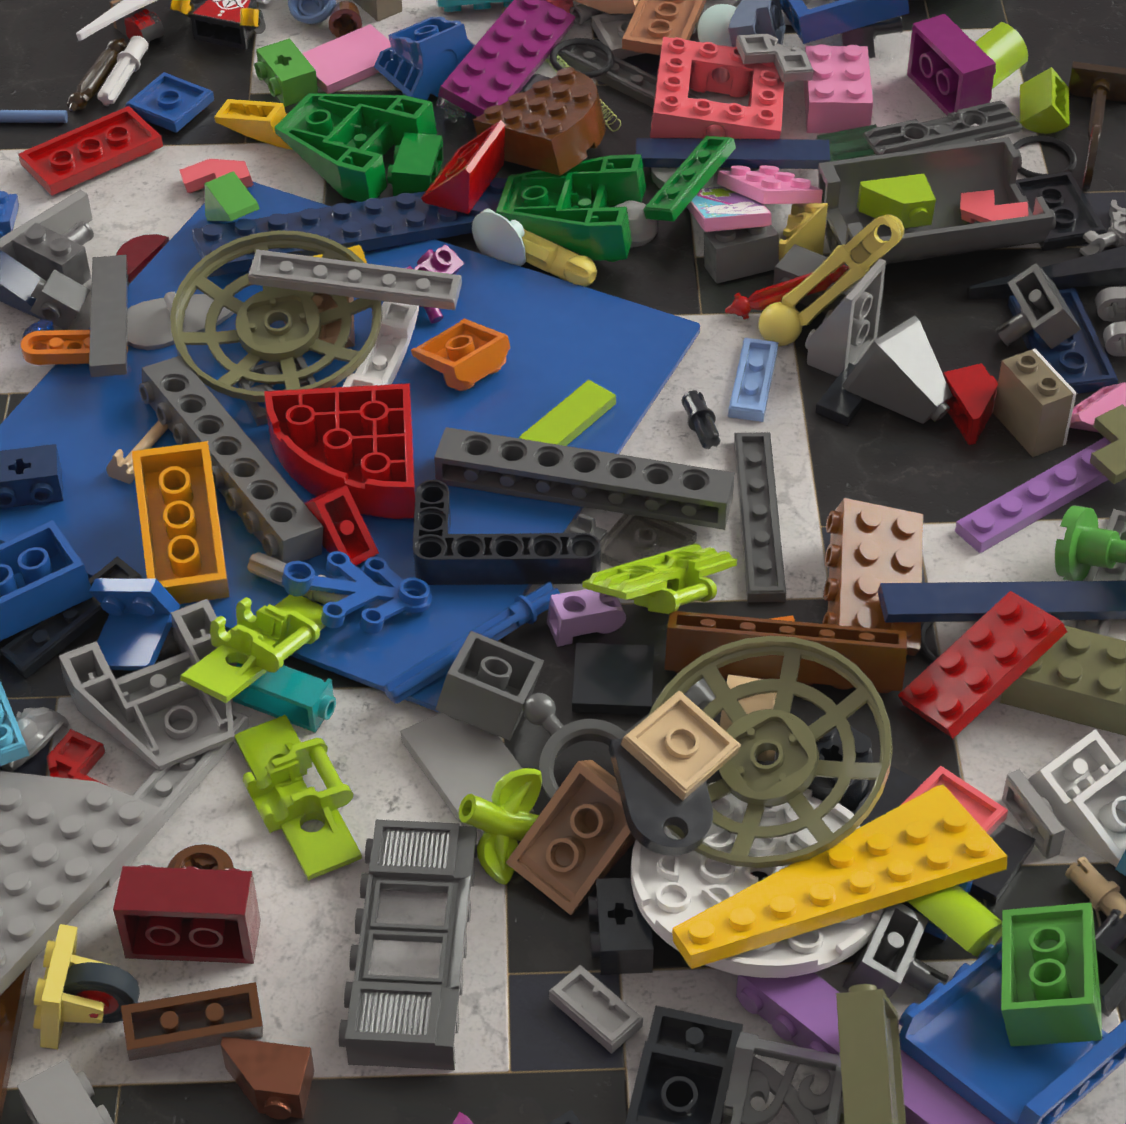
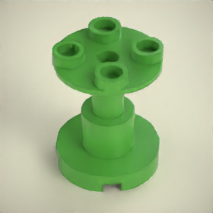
M1073 505L1067 510L1060 527L1067 528L1064 540L1057 539L1055 545V568L1058 576L1064 577L1063 580L1083 581L1088 575L1091 566L1111 569L1116 562L1126 564V540H1121L1117 531L1099 528L1098 518L1094 509Z

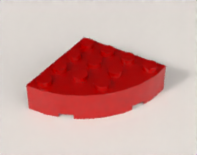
M410 383L264 391L272 447L281 465L296 482L315 496L347 485L360 514L393 519L414 518L415 474Z

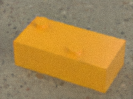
M208 441L132 451L147 579H157L179 604L230 597Z

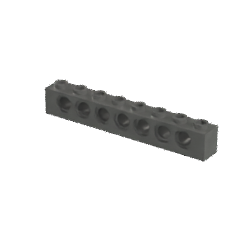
M181 356L142 367V383L139 384V393L143 402L150 404L162 425H168L178 445L208 441L215 489H218L225 497L230 510L236 511L242 518L247 531L251 534L254 533L259 539L265 553L284 563L305 561L321 555L323 543L322 524L194 371L184 362Z
M445 427L434 456L435 479L444 482L446 485L725 530L733 500L735 472Z

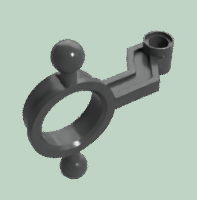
M703 678L684 694L701 710L716 698ZM535 693L529 696L523 706L525 718L534 725H542L551 735L542 750L539 761L542 788L549 800H551L559 788L554 777V766L558 757L565 749L582 741H598L610 745L611 739L623 738L646 719L649 714L627 731L610 722L598 719H582L563 725L555 716L556 707L550 696L544 693Z

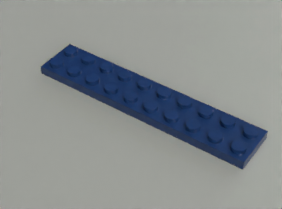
M494 178L469 214L425 204L421 197L426 191L411 194L401 193L393 197L370 198L366 201L350 204L339 203L331 207L319 209L308 208L300 212L272 214L269 217L251 220L241 219L237 222L220 225L209 224L201 228L192 229L193 242L202 259L220 246L238 238L278 230L317 234L334 240L346 248L360 245L363 251L472 233L473 220L479 213L487 208L496 213L507 178ZM298 248L268 249V251L304 256L320 255V253ZM255 252L227 262L211 273L209 277L250 271Z

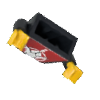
M190 0L171 1V10L181 11L184 16L191 18L195 40L247 50L254 32L261 34L266 29L263 13L257 8L256 0H203L197 4L190 2Z

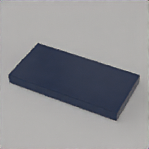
M1075 288L1058 290L1081 330L1051 349L1039 334L1032 329L1022 336L1027 350L1036 349L1076 391V394L1096 392L1102 387L1118 384V378ZM1015 295L1009 296L1008 307L1014 317L1021 312V306Z

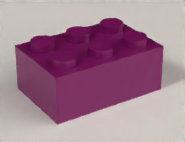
M946 14L913 23L907 76L946 115L951 112H957L959 109L990 103L993 79L996 73V63L977 46Z

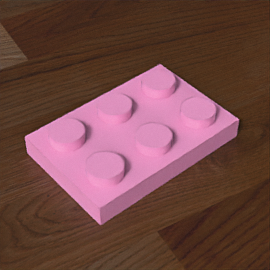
M762 165L759 171H750V168L746 166H731L730 171H718V185L761 204L822 203V189L812 186L811 181L808 179L795 178L793 173L779 172V167Z

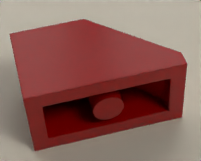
M982 363L943 372L952 397L947 402L951 407L948 413L969 445L976 444L993 413L998 385L995 377L990 376Z
M347 485L329 490L304 503L322 524V545L329 553L334 551L343 552L349 556L350 561L355 566L379 554Z

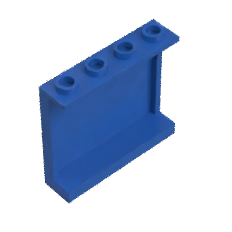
M1002 941L996 946L989 944L973 964L964 963L956 971L952 980L945 985L941 982L938 983L930 991L926 1000L919 1005L915 1002L909 1005L899 1019V1025L902 1026L899 1034L900 1049L995 1124H1054L1126 1060V1020L1110 1033L1102 1029V1040L1011 1047L1001 1011Z

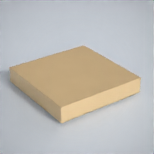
M680 690L626 734L621 742L622 747L682 801L734 757L741 747L739 742Z

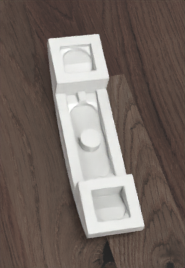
M383 302L381 329L376 343L365 361L357 368L355 374L352 373L346 378L343 387L390 385L393 383L409 346L419 306Z

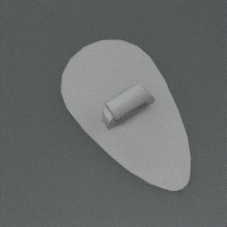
M168 292L164 298L144 301L128 308V345L137 349L152 350L174 344L170 315L173 299L176 295L175 292ZM206 294L192 295L185 311L183 332H205L206 315L214 301ZM224 307L217 320V325L227 320L234 313Z

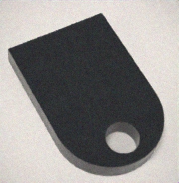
M623 738L611 739L608 749L626 822L634 838L645 848L668 856L687 854L698 848L705 840L713 821V807L706 781L682 801L621 746ZM668 825L677 826L684 832L685 838L679 840L672 839L665 834L663 828Z

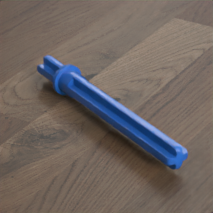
M547 582L527 596H517L514 604L471 631L498 641L523 624H533L536 622L537 616L549 609L551 595L560 594L558 588L552 586L551 582ZM470 631L387 682L384 686L386 696L394 704H398L446 674Z

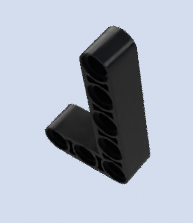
M427 480L422 482L416 489L413 532L414 570L416 578L425 581L428 585L546 584L547 582H551V584H582L583 581L589 580L593 573L601 571V544L599 539L592 534H450L451 513L448 486L439 480Z

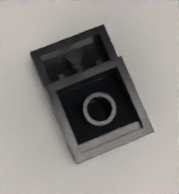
M655 1006L625 1124H722L726 1111L725 1102L735 1048L740 1033L743 1032V1024Z

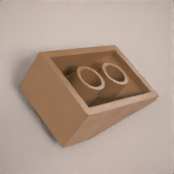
M593 760L578 761L506 861L510 867L570 915L576 912L596 888V879H604L636 840L626 822L616 778Z

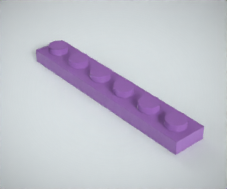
M1106 438L1097 441L956 521L955 532L977 552L982 553L1109 480L1090 463L1091 453L1111 444V442Z

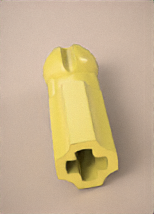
M524 229L525 234L522 239L525 246L527 263L576 285L587 287L594 282L597 269L592 259L588 256L578 255Z

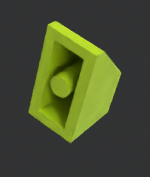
M924 173L862 181L859 187L857 209L859 212L875 219L887 214L896 216L901 220L904 228L932 225L936 198Z

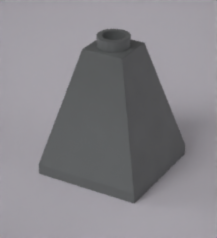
M915 315L874 340L842 385L851 393L922 424L930 419L935 423L938 422L951 408L947 404L952 397L951 391L921 322Z

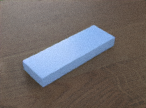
M744 338L729 405V418L764 421L779 342Z

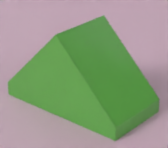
M234 171L204 183L205 216L207 221H233L260 209L257 201Z

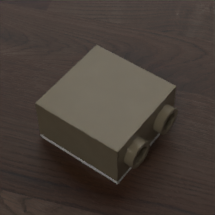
M1032 349L1002 360L993 414L1032 457L1066 445L1076 391L1036 349Z

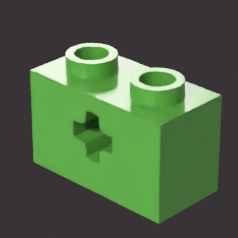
M290 38L256 49L258 62L254 64L257 77L259 80L265 81L273 97L276 96L283 103L284 107L300 102L308 93H318L316 70Z

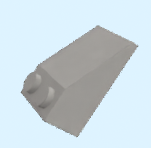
M879 259L837 307L827 312L823 323L818 329H813L809 333L805 343V348L808 349V365L838 377L848 367L849 363L856 365L873 341L877 339L885 260Z

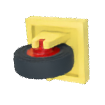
M60 924L56 941L48 940L43 961V967H46L44 979L39 978L36 985L34 1005L37 1007L33 1024L34 1029H40V1047L58 1050L64 1022L114 1023L123 1021L121 1006L138 1003L140 995L138 982L129 972L111 964L76 956L78 927Z

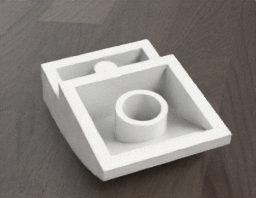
M1095 729L1030 776L1028 781L1040 797H1044L1049 801L1053 814L1074 835L1103 859L1117 867L1126 850V759L1121 762Z

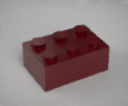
M140 865L138 867L122 866L113 911L125 959L254 964L261 919L252 871H242L236 868L225 870L198 869L191 866L182 868H163L152 865Z

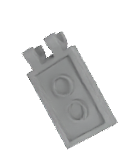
M438 713L400 731L402 743L458 822H461L458 815L459 807L466 795L473 794L492 802V793L501 777L511 771L523 769L499 736L491 735L485 730L466 722L455 720L444 713ZM533 808L531 809V811H530L529 813L534 814ZM477 828V830L482 836L484 831Z

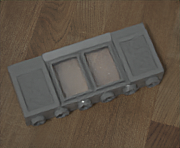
M376 819L373 839L367 838L365 846V863L369 864V873H362L360 880V898L365 899L364 909L357 908L355 915V934H360L359 945L352 944L350 950L349 966L350 971H355L354 981L346 982L344 992V1007L349 1008L348 1019H341L339 1026V1047H346L348 1065L455 1070L454 1041L455 1033L459 1031L458 1004L459 995L463 993L462 966L463 958L467 956L466 929L467 922H470L471 918L470 891L471 887H474V858H477L476 827L460 826V823Z

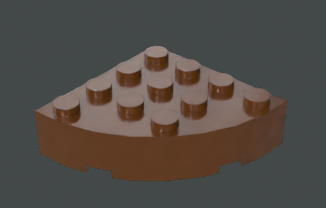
M572 67L557 71V75L549 80L534 83L532 85L533 88L524 93L511 95L508 98L509 101L500 106L496 105L485 109L484 114L473 119L477 136L502 120L505 124L504 161L560 176L577 166L588 157L586 150L597 148L601 143L606 128L595 83L591 78L575 71Z

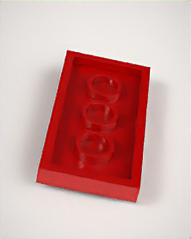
M127 106L18 153L20 164L53 196L86 180L93 179L95 176L113 168L120 167L138 157L147 155L163 147L162 136L130 106Z
M1010 591L901 691L898 696L903 705L951 738H955L1068 631L1061 620Z

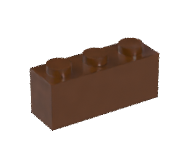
M256 982L121 1006L129 1061L220 1045L222 1037L246 1040L263 1037V1023Z

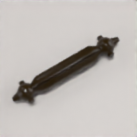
M124 38L111 40L107 45V49L102 51L77 86V92L72 93L67 102L70 112L83 110L87 105V101L95 95L115 67L118 54L126 49L127 44Z

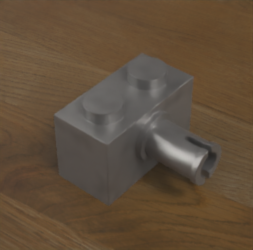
M83 221L77 222L75 226L63 235L35 222L12 240L17 261L46 281L54 269L81 285L91 279L86 248L82 245L93 239L94 233L86 222L84 224Z

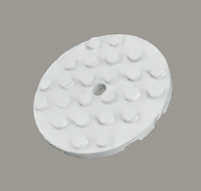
M806 789L803 792V795L814 809L823 802L811 796L812 790ZM732 793L712 803V807L723 816L742 823L747 803L739 800ZM788 803L765 807L759 826L781 825L794 821L799 817ZM838 803L822 820L834 833L845 825L854 814ZM712 823L703 844L730 854L737 834L730 833ZM666 826L663 828L668 837L679 840L671 834ZM807 828L783 837L755 838L749 856L783 855L807 848L817 843V841ZM636 840L631 861V886L638 908L647 923L665 942L678 950L673 943V927L757 883L758 877L753 876L752 872L761 871L770 876L789 865L768 868L739 867L711 860L694 850L683 855L668 856L655 853L645 848ZM885 908L706 964V966L733 975L760 978H788L817 972L842 962L861 949L869 941Z

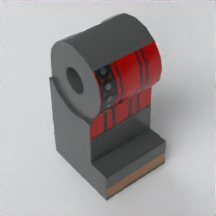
M122 0L109 1L110 9L118 3H120ZM145 7L113 22V27L129 39L133 36H141L149 43L156 38L159 39L164 36L161 20L155 13L150 12Z

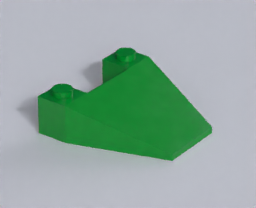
M308 93L274 127L275 133L342 197L359 202L370 198H378L388 187L383 156L394 144H401L404 132L437 134L432 102L406 95Z
M641 154L609 155L585 160L561 176L541 170L508 176L496 213L509 221H518L525 230L578 254L588 256L592 260H606L608 262L625 260L628 257L632 242L627 207L609 206H616L626 201L642 203L646 190Z

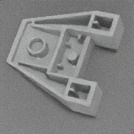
M208 599L171 612L173 636L181 654L115 679L97 641L59 655L63 680L77 710L159 771L235 740L231 700L224 703L180 680L181 674L217 649V647L211 645L210 635L211 622L217 616Z

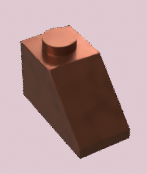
M222 1037L220 1045L225 1068L258 1113L266 1114L275 1119H287L289 1117L303 1119L315 1072L311 1048Z

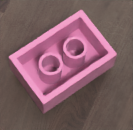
M824 44L805 46V52L814 70L813 79L803 81L807 133L864 134V132L870 131L873 97L868 46H828Z

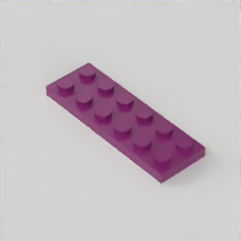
M513 0L441 85L438 96L477 117L484 114L485 109L491 106H500L509 101L508 98L522 90L550 55L552 49L559 44L572 28L576 17L546 0Z

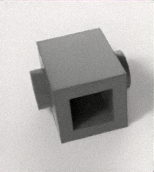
M54 269L47 281L40 278L31 294L32 297L36 298V301L30 311L60 329L68 330L85 302L90 289Z

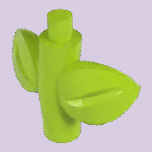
M524 768L511 771L502 776L495 785L491 796L492 802L479 796L468 794L463 798L459 807L458 815L461 822L484 831L477 845L478 860L485 872L502 885H506L515 873V870L506 861L518 846V841L524 838L539 816L529 813L536 803L542 786L541 771L537 769Z

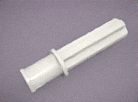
M133 36L126 49L118 54L115 67L97 95L98 100L102 101L104 106L115 103L132 73L139 70L140 60L145 52H147L149 46L143 37Z

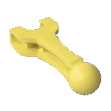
M888 214L874 219L847 244L838 245L812 274L783 296L782 302H776L767 306L762 311L758 322L759 331L764 340L779 342L778 346H786L793 343L799 337L804 325H810L828 305L853 285L857 284L872 265L901 241L904 235V226L901 220L896 216ZM880 225L890 227L892 233L889 241H883L879 238L877 232ZM845 263L849 266V269L801 312L795 308L827 276Z

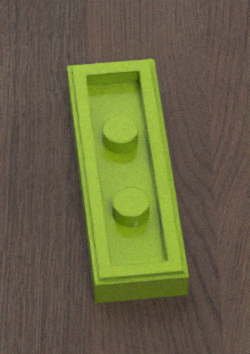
M588 379L519 436V439L567 446L616 405V395Z

